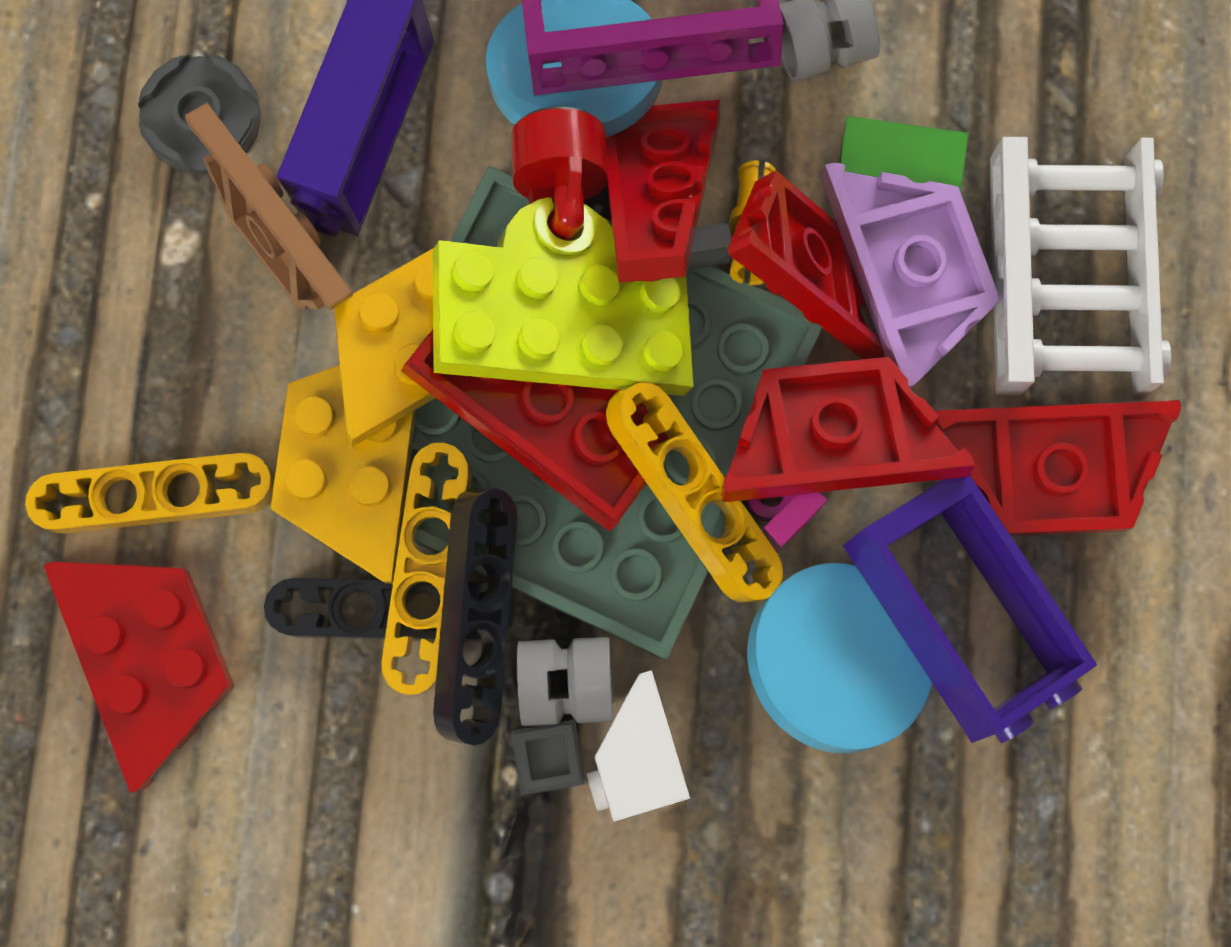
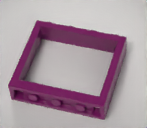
M522 0L534 96L781 66L783 19L779 0H754L755 7L552 32H545L541 0ZM763 38V42L749 44V39ZM561 62L562 65L561 67L543 69V64Z

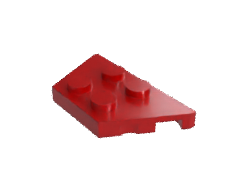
M777 170L755 181L729 243V255L762 280L773 294L781 295L799 309L810 323H817L860 358L885 357L878 335L866 326L860 308L867 305L837 222Z
M890 357L763 369L731 466L724 480L721 496L724 503L969 477L975 464L972 455L966 448L958 451L939 429L937 422L940 417L924 398L912 392L908 385V379Z
M1180 400L936 410L935 412L940 417L937 426L958 451L966 448L972 455L975 466L970 476L1010 536L1126 532L1133 529L1144 503L1143 494L1148 481L1154 478L1163 456L1160 452L1171 424L1178 419L1180 414L1181 402Z
M71 562L47 563L43 567L130 793H138L147 789L154 780L152 778L153 775L176 749H181L197 731L198 724L209 711L215 710L234 688L228 668L188 570L171 567Z

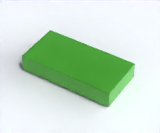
M847 116L844 123L839 163L845 164L844 171L877 178L882 172L906 176L916 183L933 181L958 186L961 192L968 133Z

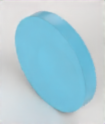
M541 0L545 32L652 20L640 6L631 0ZM522 3L513 8L499 22L487 46L486 69L492 97L502 114L514 125L527 114L538 109L566 106L584 110L598 118L605 127L607 138L627 129L644 116L657 99L663 80L534 96ZM561 62L543 64V69L561 67L562 65Z
M827 563L801 570L781 583L772 595L763 601L753 619L747 646L748 668L753 687L769 716L780 728L799 742L831 753L847 754L866 751L899 736L916 720L928 699L932 682L855 565Z

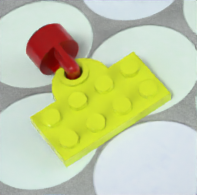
M566 106L542 108L527 114L514 125L511 140L513 186L519 194L529 199V205L521 208L510 221L498 240L497 247L439 240L432 252L434 373L623 390L639 382H650L659 386L667 395L685 396L694 387L686 276L665 278L653 282L632 281L619 283L612 227L605 218L584 204V200L596 196L607 185L606 130L603 123L584 110Z

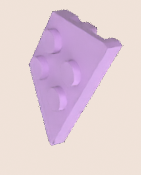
M835 162L826 164L819 175L885 357H890L906 376L911 389L1001 301L959 187L933 181L916 183L906 176L882 172L877 178L844 171L845 164Z

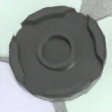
M189 54L172 58L152 73L140 92L138 102L140 122L138 121L142 137L161 161L180 172L203 175L209 173L203 158L211 153L198 136L190 130L185 115L208 103L245 153H247L258 136L262 113L256 90L237 65L219 55L205 54L206 57L197 56L190 58Z

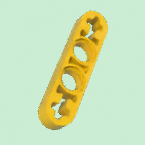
M639 382L615 393L610 399L606 410L607 424L611 433L720 589L730 599L739 603L769 598L782 582L783 568L781 560L741 501L722 502L721 492L725 477L669 396L659 386L650 382ZM643 403L649 413L644 416V423L636 426L630 416L636 411L635 405ZM665 432L668 440L662 441L650 449L648 442L658 439L657 435ZM670 450L680 452L689 464V476L683 485L673 483L667 477L664 470V460ZM707 503L717 505L725 516V529L719 538L710 536L702 525L701 514ZM739 540L741 541V544L731 548L734 553L723 554L722 550L724 548L730 547ZM753 561L757 567L752 574L755 583L746 584L742 577L748 570L745 562Z
M444 442L431 443L423 447L414 456L409 474L381 661L382 674L386 683L396 692L405 695L423 694L433 689L436 685L448 551L447 545L442 552L436 555L423 554L415 543V532L423 521L431 518L444 521L448 529H450L451 513L434 506L419 508L421 496L434 501L435 481L425 476L427 466H437L440 456H448V464L458 470L459 474L456 480L450 479L444 483L442 500L445 502L456 501L461 493L471 489L472 467L467 457L455 446ZM419 582H429L437 588L440 594V606L432 617L419 620L408 612L405 605V597L413 585ZM401 624L416 630L437 629L435 642L421 638L419 657L424 661H430V669L427 674L417 675L414 685L407 683V672L397 669L398 658L409 656L413 643V637H400Z
M233 453L52 473L40 477L31 485L26 495L25 506L27 514L34 524L54 533L64 534L247 514L260 511L271 503L275 473L266 462L250 453ZM247 467L250 473L261 478L260 485L251 487L249 498L244 499L243 494L236 489H218L216 493L220 502L213 504L215 486L210 475L211 470H216L215 478L221 482L240 480L242 469ZM183 473L194 474L200 485L196 500L184 507L173 506L167 494L170 482L177 475ZM130 480L135 485L137 491L135 504L127 512L121 514L111 513L105 501L108 489L115 482ZM87 484H90L89 492L86 487ZM57 489H60L62 494L71 498L88 497L94 515L89 517L91 509L83 505H73L62 508L61 518L58 519L57 514L45 509L46 502L55 500Z

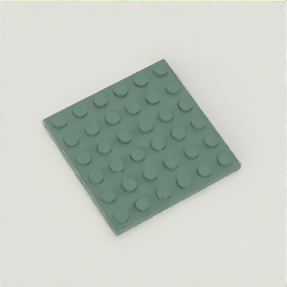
M488 166L450 242L498 246V240L510 221L521 208L529 205V199L515 190L513 176ZM606 219L612 227V221ZM711 266L686 271L694 387L685 396H668L726 478L763 369L805 365L822 327L817 323H810L802 312L789 301L757 286H750L746 281L743 284L737 283L730 274ZM435 398L418 408L415 418L409 474L414 456L423 447L431 443L444 442L455 446L467 457L472 467L471 489L497 488L505 491L513 499L517 509V531L512 588L667 662L708 574V570L646 483L616 527L611 531H607ZM670 450L664 460V470L667 477L673 483L683 485L689 476V464L680 452ZM440 456L437 466H427L425 476L434 480L436 485L434 501L421 496L419 508L434 506L449 513L452 512L455 501L445 502L442 500L443 487L446 480H456L459 473L458 470L448 464V456ZM707 503L701 514L702 525L710 536L719 538L725 529V516L717 505ZM479 510L478 523L489 525L490 512ZM431 518L423 521L417 527L415 532L416 543L437 553L442 552L448 545L449 529L444 521ZM474 545V553L488 554L489 546ZM478 565L473 569L488 577L482 565Z

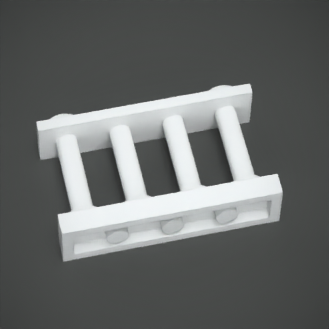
M1028 137L1001 138L990 157L993 281L1001 299L993 307L996 395H1021L1035 382V377H1040L1042 371H1125L1132 373V396L1145 397L1162 385L1164 378H1167L1169 375L1171 347L1167 340H1162L1156 207V197L1160 195L1163 187L1164 170L1162 161L1154 159V138H1140L1123 159L1124 166L1038 165L1036 159H1028ZM1036 190L1125 191L1126 225L1039 224L1037 218H1030L1029 196H1034ZM1038 250H1127L1128 285H1041L1039 278H1032L1031 256H1036ZM1040 310L1129 311L1130 346H1043L1041 339H1033V316H1038Z

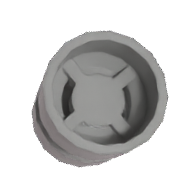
M791 0L780 4L783 19L781 59L789 78L794 83L829 73L833 61H836L843 68L878 57L880 52V36L871 0H820L819 2L814 0ZM827 23H830L832 35H830Z
M609 637L573 639L568 649H561L555 640L518 641L517 680L522 726L557 725L564 714H571L577 723L614 722ZM567 669L569 693H552L551 671Z

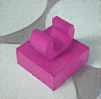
M819 492L796 496H782L781 503L774 507L765 506L759 499L747 500L746 505L749 512L755 518L761 521H770L763 528L762 532L778 553L822 509L828 500Z

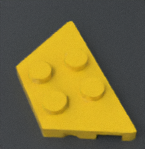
M434 248L353 293L351 298L334 308L346 435L352 447L435 399L429 392L401 372L406 361L433 329L432 252Z
M339 365L290 382L287 387L270 509L385 584H393L417 409L352 447L346 435Z

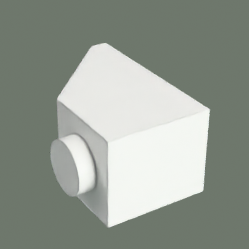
M652 670L638 675L595 755L598 770L587 773L597 811L610 808L613 822L690 799Z

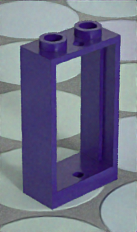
M347 0L277 174L278 180L291 199L290 203L296 207L298 212H302L310 220L315 230L319 233L336 237L341 230L359 236L434 44L423 0Z
M970 475L969 477L942 480L864 528L842 545L971 743L993 735L997 737L1000 743H1003L1017 736L1034 724L1033 719L1029 715L1030 711L1045 702L1048 709H1053L1078 694L1083 688L1077 679L1097 666ZM941 514L1046 670V673L994 708L888 549L889 546Z

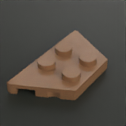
M208 103L186 114L185 118L190 130L198 136L211 153L204 157L203 161L218 190V196L227 217L298 310H306L307 308L318 310L323 306H326L328 310H332L351 298L353 292L318 248L321 241L314 226L302 212L293 215L281 199L283 197V190L268 166L264 163L257 167Z

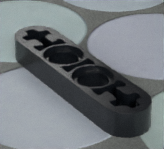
M497 488L467 489L454 502L450 518L433 716L438 733L445 739L473 746L483 744L493 736L501 715L517 531V509L513 499L505 491ZM479 510L490 512L489 525L478 523ZM474 545L489 546L488 554L474 553ZM478 565H482L488 574V587L483 597L476 601L470 594L468 581L473 569ZM476 630L481 636L483 649L478 661L469 666L464 660L462 648L468 634ZM463 676L477 679V685H462ZM473 706L472 719H465L461 722L460 715L462 709H468Z
M284 579L275 584L266 595L264 603L265 617L270 626L279 633L296 638L385 640L393 584H385L380 580ZM419 582L413 585L405 597L406 605L410 598L416 594H432L436 597L440 606V594L437 588L429 582ZM468 582L470 594L476 601L487 591V582ZM324 590H333L328 604L331 627L322 628L325 616L322 614H301L298 619V625L292 626L291 617L280 612L281 603L291 602L294 591H300L301 599L309 603L326 604L323 592ZM355 592H367L372 595L376 602L375 617L364 627H351L342 616L343 603L348 596ZM510 600L508 631L513 626L515 619V608L512 600ZM401 624L400 637L410 636L416 641H421V638L435 641L437 629L416 630ZM474 630L468 634L464 642H482L480 634Z

